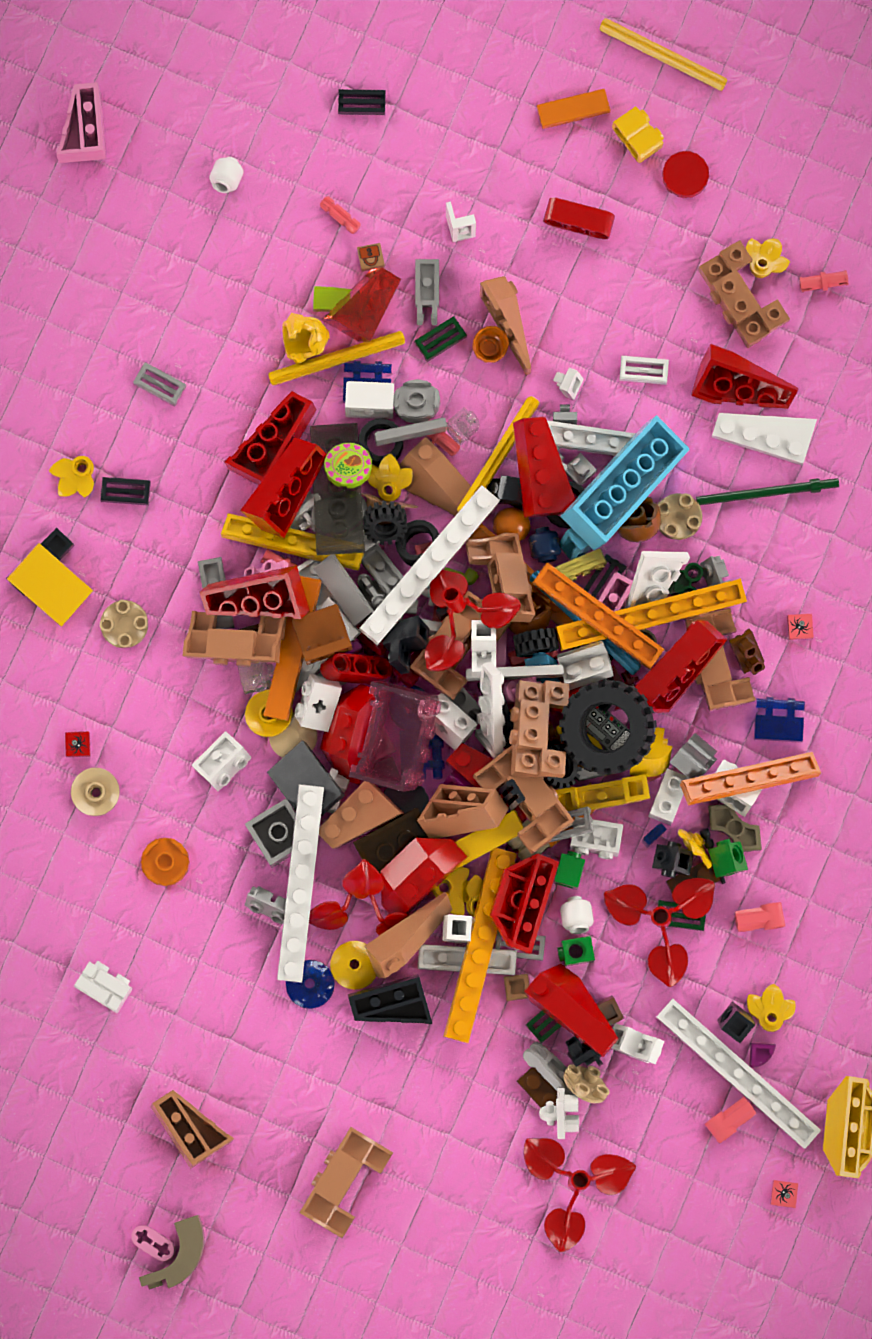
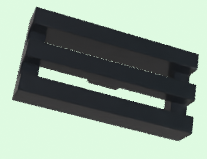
M339 89L338 114L385 115L386 90ZM343 97H379L381 99H352ZM343 104L381 105V108L343 107Z
M103 477L101 502L149 506L151 481ZM107 484L145 486V489L108 488ZM106 493L144 496V498L106 496Z
M608 554L605 555V559L611 565L592 593V596L595 598L615 567L619 569L618 573L621 575L627 568L626 565L619 563L618 560L611 558ZM603 568L594 572L584 588L585 591L588 592Z
M513 779L506 782L497 791L499 795H503L505 804L508 803V813L515 810L525 801L523 793ZM517 795L518 799L513 802L512 798Z

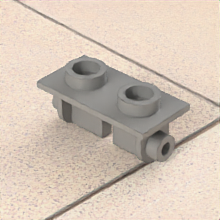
M711 556L700 563L703 569V577L708 587L725 583L722 578L729 576L724 559L721 560L720 556Z
M360 574L358 576V589L375 611L387 596L369 575Z
M253 886L250 893L247 894L244 906L254 913L264 914L274 922L283 924L286 899L278 896L274 903L271 901L274 893L260 886L257 888Z

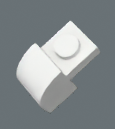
M472 620V677H481L482 664L492 662L496 667V628L485 626L481 620Z
M444 915L442 941L467 943L471 941L472 916Z
M614 1024L613 1030L619 1039L611 1049L637 1060L656 1064L665 1041L642 1034L632 1028Z

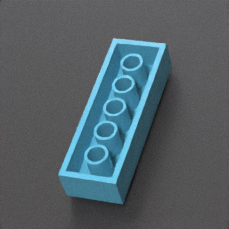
M656 415L638 430L560 517L593 550H596L613 536L690 450L689 447Z

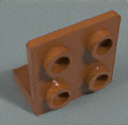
M337 604L308 613L302 619H292L307 665L330 658L337 653L353 650Z

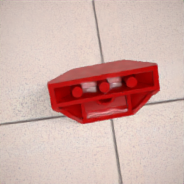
M363 684L358 685L339 697L329 731H324L320 746L331 767L338 770L339 775L355 784H360L382 690Z
M415 838L380 871V875L384 880V888L381 891L382 907L389 914L394 912L409 914L468 856L453 839Z
M537 853L503 870L490 917L507 946L527 954H532L559 861Z

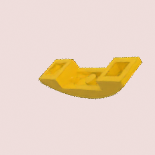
M646 774L582 787L555 790L558 794V800L567 811L587 806L591 810H597L650 799Z

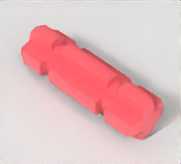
M326 196L321 201L320 207L326 212L329 211V215L342 226H346V229L351 234L356 233L360 228V222L355 218L352 219L346 210L339 204L335 205V201Z

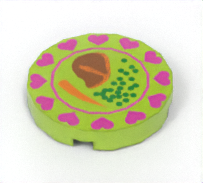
M342 443L333 447L328 452L325 458V473L328 480L334 485L355 488L369 479L372 470V459L369 452L362 446L355 443Z

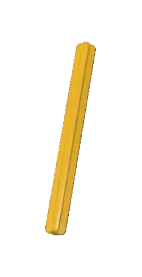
M604 18L600 25V31L720 91L724 89L727 83V78L607 18Z
M398 331L269 372L268 376L271 384L275 386L405 344V338L402 331Z
M527 397L458 506V512L481 485L485 488L488 487L515 444L513 422L532 417L540 404L535 397Z

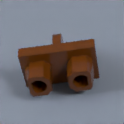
M750 629L745 630L744 634L737 635L729 640L740 669L744 674L750 671L755 675L765 669L764 658Z

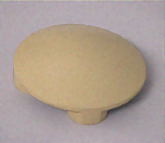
M671 494L658 503L661 513L659 531L666 537L674 540H683L693 536L699 530L702 523V510L690 494Z
M119 600L109 605L103 612L100 621L101 632L104 638L113 646L130 648L140 643L145 637L148 630V618L143 608L137 603Z
M293 712L292 720L286 730L277 736L269 737V742L274 752L283 758L302 740L313 750L317 742V731L301 727L295 717V712Z
M570 1064L564 1071V1081L569 1090L586 1102L601 1103L610 1093L600 1078V1071L594 1066L586 1068Z

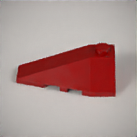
M710 344L700 363L691 395L712 404L732 402L739 406H744V403L758 404L760 407L788 409L798 392V387L730 350Z
M558 964L539 973L524 991L531 1003L600 1056L604 1057L619 1039L581 979L564 965Z

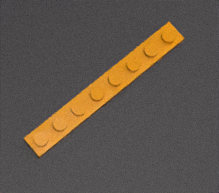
M740 578L614 612L638 630H643L746 603L747 599ZM583 620L555 627L561 651L607 639Z
M499 848L490 852L471 926V941H468L443 1035L445 1038L469 1043L498 930L490 917V912L503 870L515 863L516 853Z

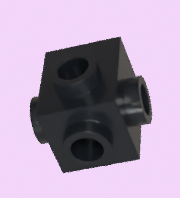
M668 841L667 845L657 844L652 868L660 870L661 875L665 877L675 878L676 874L689 876L694 854L690 850L681 848L682 844Z

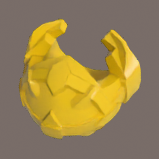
M291 313L282 324L283 342L287 357L296 364L321 354L330 338L329 330L326 329L319 319L314 317H303V315Z

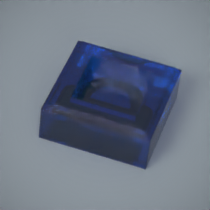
M659 823L642 839V843L647 848L650 847L667 829L662 823Z

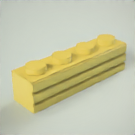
M599 548L554 568L574 581L579 575L586 576L591 573V570L604 568L607 562L602 550Z

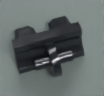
M576 1036L565 1042L569 1051L567 1054L576 1067L583 1062L589 1066L595 1061L599 1067L603 1065L600 1059L602 1056L585 1043H581Z

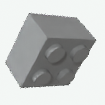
M287 798L245 823L246 828L271 868L291 857L296 813Z

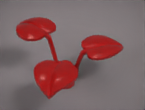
M442 569L430 583V598L435 606L439 608L448 607L447 613L449 615L451 637L438 635L428 642L425 649L426 668L429 671H444L455 666L463 657L465 647L461 641L455 640L456 631L453 613L462 612L465 606L468 605L475 611L482 613L481 621L485 626L501 628L508 624L520 610V601L506 593H492L483 598V608H480L472 603L469 598H464L468 590L466 578L459 573Z
M363 859L343 878V888L348 892L344 905L341 907L336 901H327L315 906L310 910L309 924L324 930H336L343 927L348 922V914L344 911L348 909L352 895L358 899L367 898L369 895L378 921L381 922L376 926V933L379 936L410 915L403 912H394L388 914L385 919L381 916L374 895L383 890L384 880L377 869Z
M704 878L684 880L672 892V898L678 906L670 909L659 906L653 909V911L644 910L647 904V897L644 891L636 885H622L604 892L606 907L617 922L627 926L636 925L640 921L641 914L651 916L652 922L661 928L665 946H656L651 950L648 955V967L651 973L668 987L676 985L682 979L688 967V954L681 944L669 945L666 927L672 921L671 914L682 909L684 915L688 918L698 919L705 916L713 904L715 883Z
M527 1138L524 1143V1161L527 1169L534 1177L548 1180L555 1171L557 1174L569 1178L568 1186L574 1191L567 1210L565 1211L561 1208L554 1209L546 1216L544 1221V1231L550 1242L558 1252H565L580 1241L585 1231L583 1215L578 1212H571L579 1192L584 1191L590 1185V1181L596 1180V1188L601 1193L616 1195L625 1189L636 1169V1165L624 1157L604 1154L596 1157L591 1162L590 1170L594 1176L589 1175L584 1170H577L572 1173L571 1171L567 1172L558 1168L564 1163L565 1153L563 1147L557 1141L549 1138Z

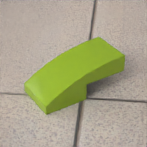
M314 286L313 312H337V315L361 316L362 291Z

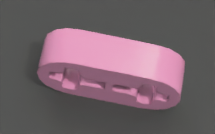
M141 1225L133 1230V1243L155 1259L167 1261L174 1256V1244L154 1229ZM147 1230V1237L152 1239L153 1242L151 1244L147 1241L139 1243L137 1232ZM158 1243L163 1246L167 1243L170 1254H164L162 1257L159 1256L160 1250L154 1247V1244Z

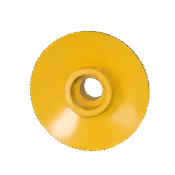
M270 690L256 693L249 700L245 709V720L248 727L255 734L262 737H273L281 734L289 726L293 715V710L291 709L289 721L274 718L267 719L264 716Z
M361 941L343 943L334 951L331 958L330 968L334 979L347 989L357 990L365 988L376 978L365 949L366 943ZM352 960H357L359 962V967L357 969H352L350 967V962Z

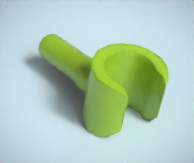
M447 567L444 568L446 571L463 575L468 585L474 584L479 577L477 572L471 568H468L465 573Z

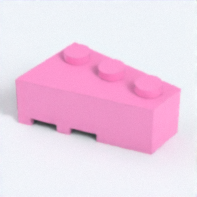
M98 82L74 84L65 126H63L62 138L56 154L59 163L106 159L101 92Z

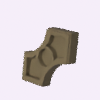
M725 804L708 806L710 831L722 832L733 842H741L743 852L762 850L760 827L758 825H750L742 821L736 812Z

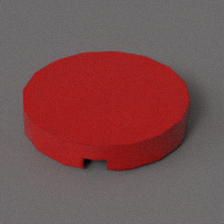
M691 151L677 152L671 155L665 162L662 172L663 183L667 190L678 195L677 197L692 198L700 194L706 187L709 179V167L706 161L697 153Z

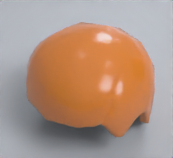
M486 326L476 333L472 348L476 357L481 361L496 363L506 355L509 339L501 328Z
M504 508L493 519V531L496 535L517 533L519 541H522L530 532L529 517L524 518V512L519 508Z

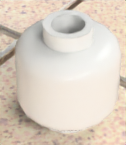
M232 157L216 160L209 176L213 188L221 193H229L236 190L243 176V168Z
M580 896L568 898V902L562 904L560 908L563 927L570 931L571 934L587 932L594 923L590 902L583 900Z

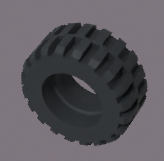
M611 680L593 682L578 689L579 691L576 694H572L568 699L569 703L567 706H564L561 712L563 713V718L559 721V727H562V734L559 735L561 742L564 741L566 745L564 750L567 755L570 754L573 757V762L577 765H582L584 770L606 775L624 772L643 761V757L648 755L651 750L650 746L655 741L654 728H657L656 720L653 719L652 715L654 710L652 706L649 707L646 702L648 699L644 694L641 695L638 689L626 685L624 682ZM603 704H612L621 708L629 719V737L621 747L615 750L608 751L597 748L592 744L587 735L586 722L589 714L593 709Z

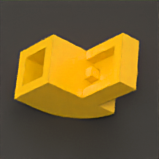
M655 728L654 734L656 737L650 746V752L643 757V761L630 769L629 775L646 774L647 777H655L663 774L669 768L673 746H669L668 739L664 738L665 728Z

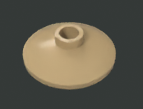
M89 768L82 771L74 779L71 787V798L74 805L82 813L89 816H100L111 811L117 804L120 794L116 778L109 771L102 768ZM94 789H99L101 791L98 797L92 796V791Z

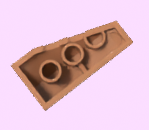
M505 276L485 280L480 283V297L496 325L505 331L509 339V347L527 376L531 374V363L516 296L518 291L512 281L508 282Z
M425 437L399 464L400 469L411 468L413 471L412 482L405 489L407 492L417 495L428 501V503L436 505L451 515L456 516L458 513L457 508L471 485L443 453Z
M445 892L365 945L375 975L378 978H386L406 965L443 922L444 915H448L452 911L449 898Z

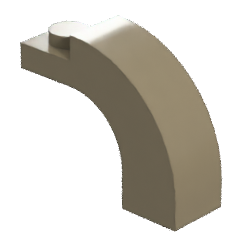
M199 1215L174 1223L180 1242L179 1253L174 1262L168 1267L139 1277L142 1287L148 1285L150 1290L162 1286V1280L166 1279L168 1288H171L186 1280L194 1272L201 1260L205 1244L204 1229Z

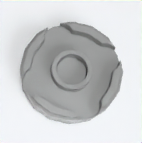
M419 379L403 383L402 387L397 388L394 393V411L399 418L406 422L420 423L428 421L439 411L441 404L439 391L431 386V383Z

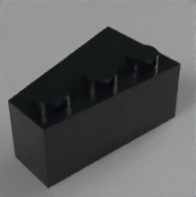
M418 974L348 994L355 1021L432 1024Z

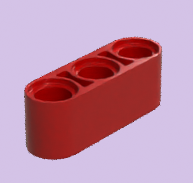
M552 197L549 198L543 222L556 228L606 240L610 237L615 215L606 210Z
M337 653L323 661L320 665L321 674L327 680L375 685L391 676L393 670L389 660L386 658L348 653Z

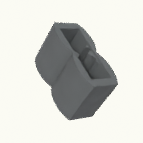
M694 733L676 753L670 763L689 779L703 776L717 760L714 755L718 751Z

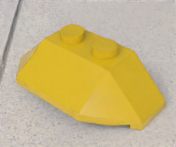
M846 1076L827 1100L823 1151L837 1176L859 1178L861 1172L872 1158V1090L869 1087L868 1079Z

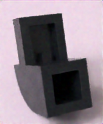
M501 476V479L493 478L486 489L500 500L498 504H509L523 510L520 478Z
M419 616L397 622L383 639V645L390 652L388 654L389 663L401 675L410 673L411 652L426 649L429 642L430 628Z

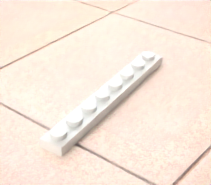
M481 485L359 630L378 645L497 506L500 500Z
M299 784L277 980L302 982L324 792V787Z
M674 999L657 1015V1019L803 1149H806L821 1130Z

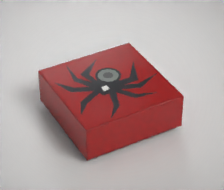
M89 731L65 732L66 757L91 756Z

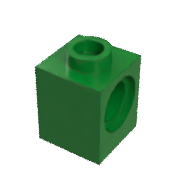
M730 839L716 842L717 847L708 850L716 878L748 870L741 842L731 843Z
M567 851V854H561L554 884L575 890L578 889L585 864V859H581V854Z
M591 936L561 941L562 947H557L559 961H564L565 967L595 961ZM573 945L579 946L582 949V956L572 958L569 955V948Z

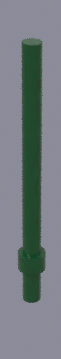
M815 478L803 483L696 496V501L699 505H708L808 491L819 493L823 489L839 488V479L820 480Z

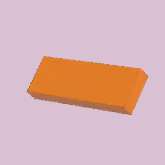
M605 88L538 104L536 107L542 129L607 114L611 111Z

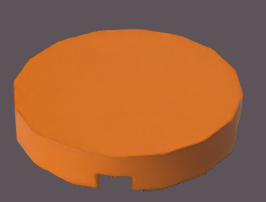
M155 839L142 852V871L147 879L156 885L165 887L175 885L188 872L190 864L188 852L175 839Z

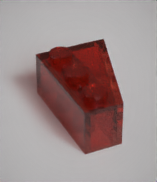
M383 267L371 269L321 320L359 343L371 341L401 278Z

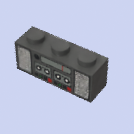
M599 707L593 709L587 718V734L594 737L603 750H615L621 747L629 737L630 730L611 713H604Z

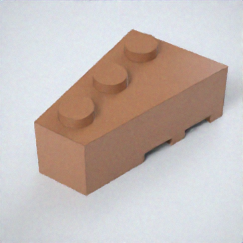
M366 779L319 827V836L332 849H337L404 813L371 780Z
M440 784L417 821L429 838H443L496 828L509 808L496 789Z
M174 1090L151 1105L153 1112L190 1169L234 1140L232 1136L225 1133L212 1120L205 1117L197 1108Z

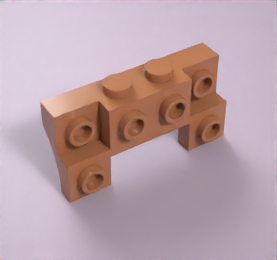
M739 240L720 251L719 255L700 265L698 271L711 290L710 296L716 305L720 304L722 307L724 319L728 324L732 323L746 347L749 348L780 326L789 322L790 318L778 299L763 308L756 301L738 270L753 260Z
M502 533L490 538L468 539L465 546L469 564L487 565L492 592L506 593L520 601L521 608L510 622L530 623L535 616L531 597L532 588L528 583L527 565L523 560L518 534ZM480 600V602L478 603V607L483 608L482 600Z
M469 591L464 596V598H469L476 606H478L481 600ZM468 605L465 606L462 612L453 613L456 631L455 640L461 641L465 647L461 660L472 647V620H481L479 612ZM449 615L444 618L441 627L436 634L429 638V641L438 635L451 637ZM511 622L504 627L496 628V642H498ZM425 649L410 666L414 673L431 683L437 690L454 700L467 682L464 676L455 671L461 660L447 670L429 671L426 668Z
M731 608L684 619L686 628L694 621L705 620L723 636L736 633L737 631L733 622ZM723 646L695 679L696 684H701V688L704 691L709 712L755 702L756 700L750 684V677L731 681L732 677Z
M192 611L189 630L184 640L182 656L193 659H210L213 661V664L226 666L228 662H236L237 666L250 667L251 663L259 662L279 663L281 640H284L286 617L272 618V616H260L259 629L256 632L251 630L216 629L217 615H206V612Z
M519 680L516 684L515 707L511 711V721L514 722V727L509 737V743L513 745L511 776L520 778H563L565 776L566 752L547 749L549 708L563 709L564 706H567L569 703L568 683L546 680L542 684Z
M511 745L493 761L476 772L473 777L481 788L496 790L509 780H515L525 797V801L519 807L531 822L519 831L517 836L529 852L533 854L549 843L553 837L571 826L574 820L558 800V794L551 786L548 787L545 783L544 777L520 778L511 776L513 746ZM515 795V796L513 797V799H514V800L518 799V796Z
M350 1127L336 1152L331 1150L324 1163L327 1167L323 1174L318 1172L311 1183L314 1189L299 1213L343 1238L355 1216L338 1206L363 1164L381 1174L393 1152Z

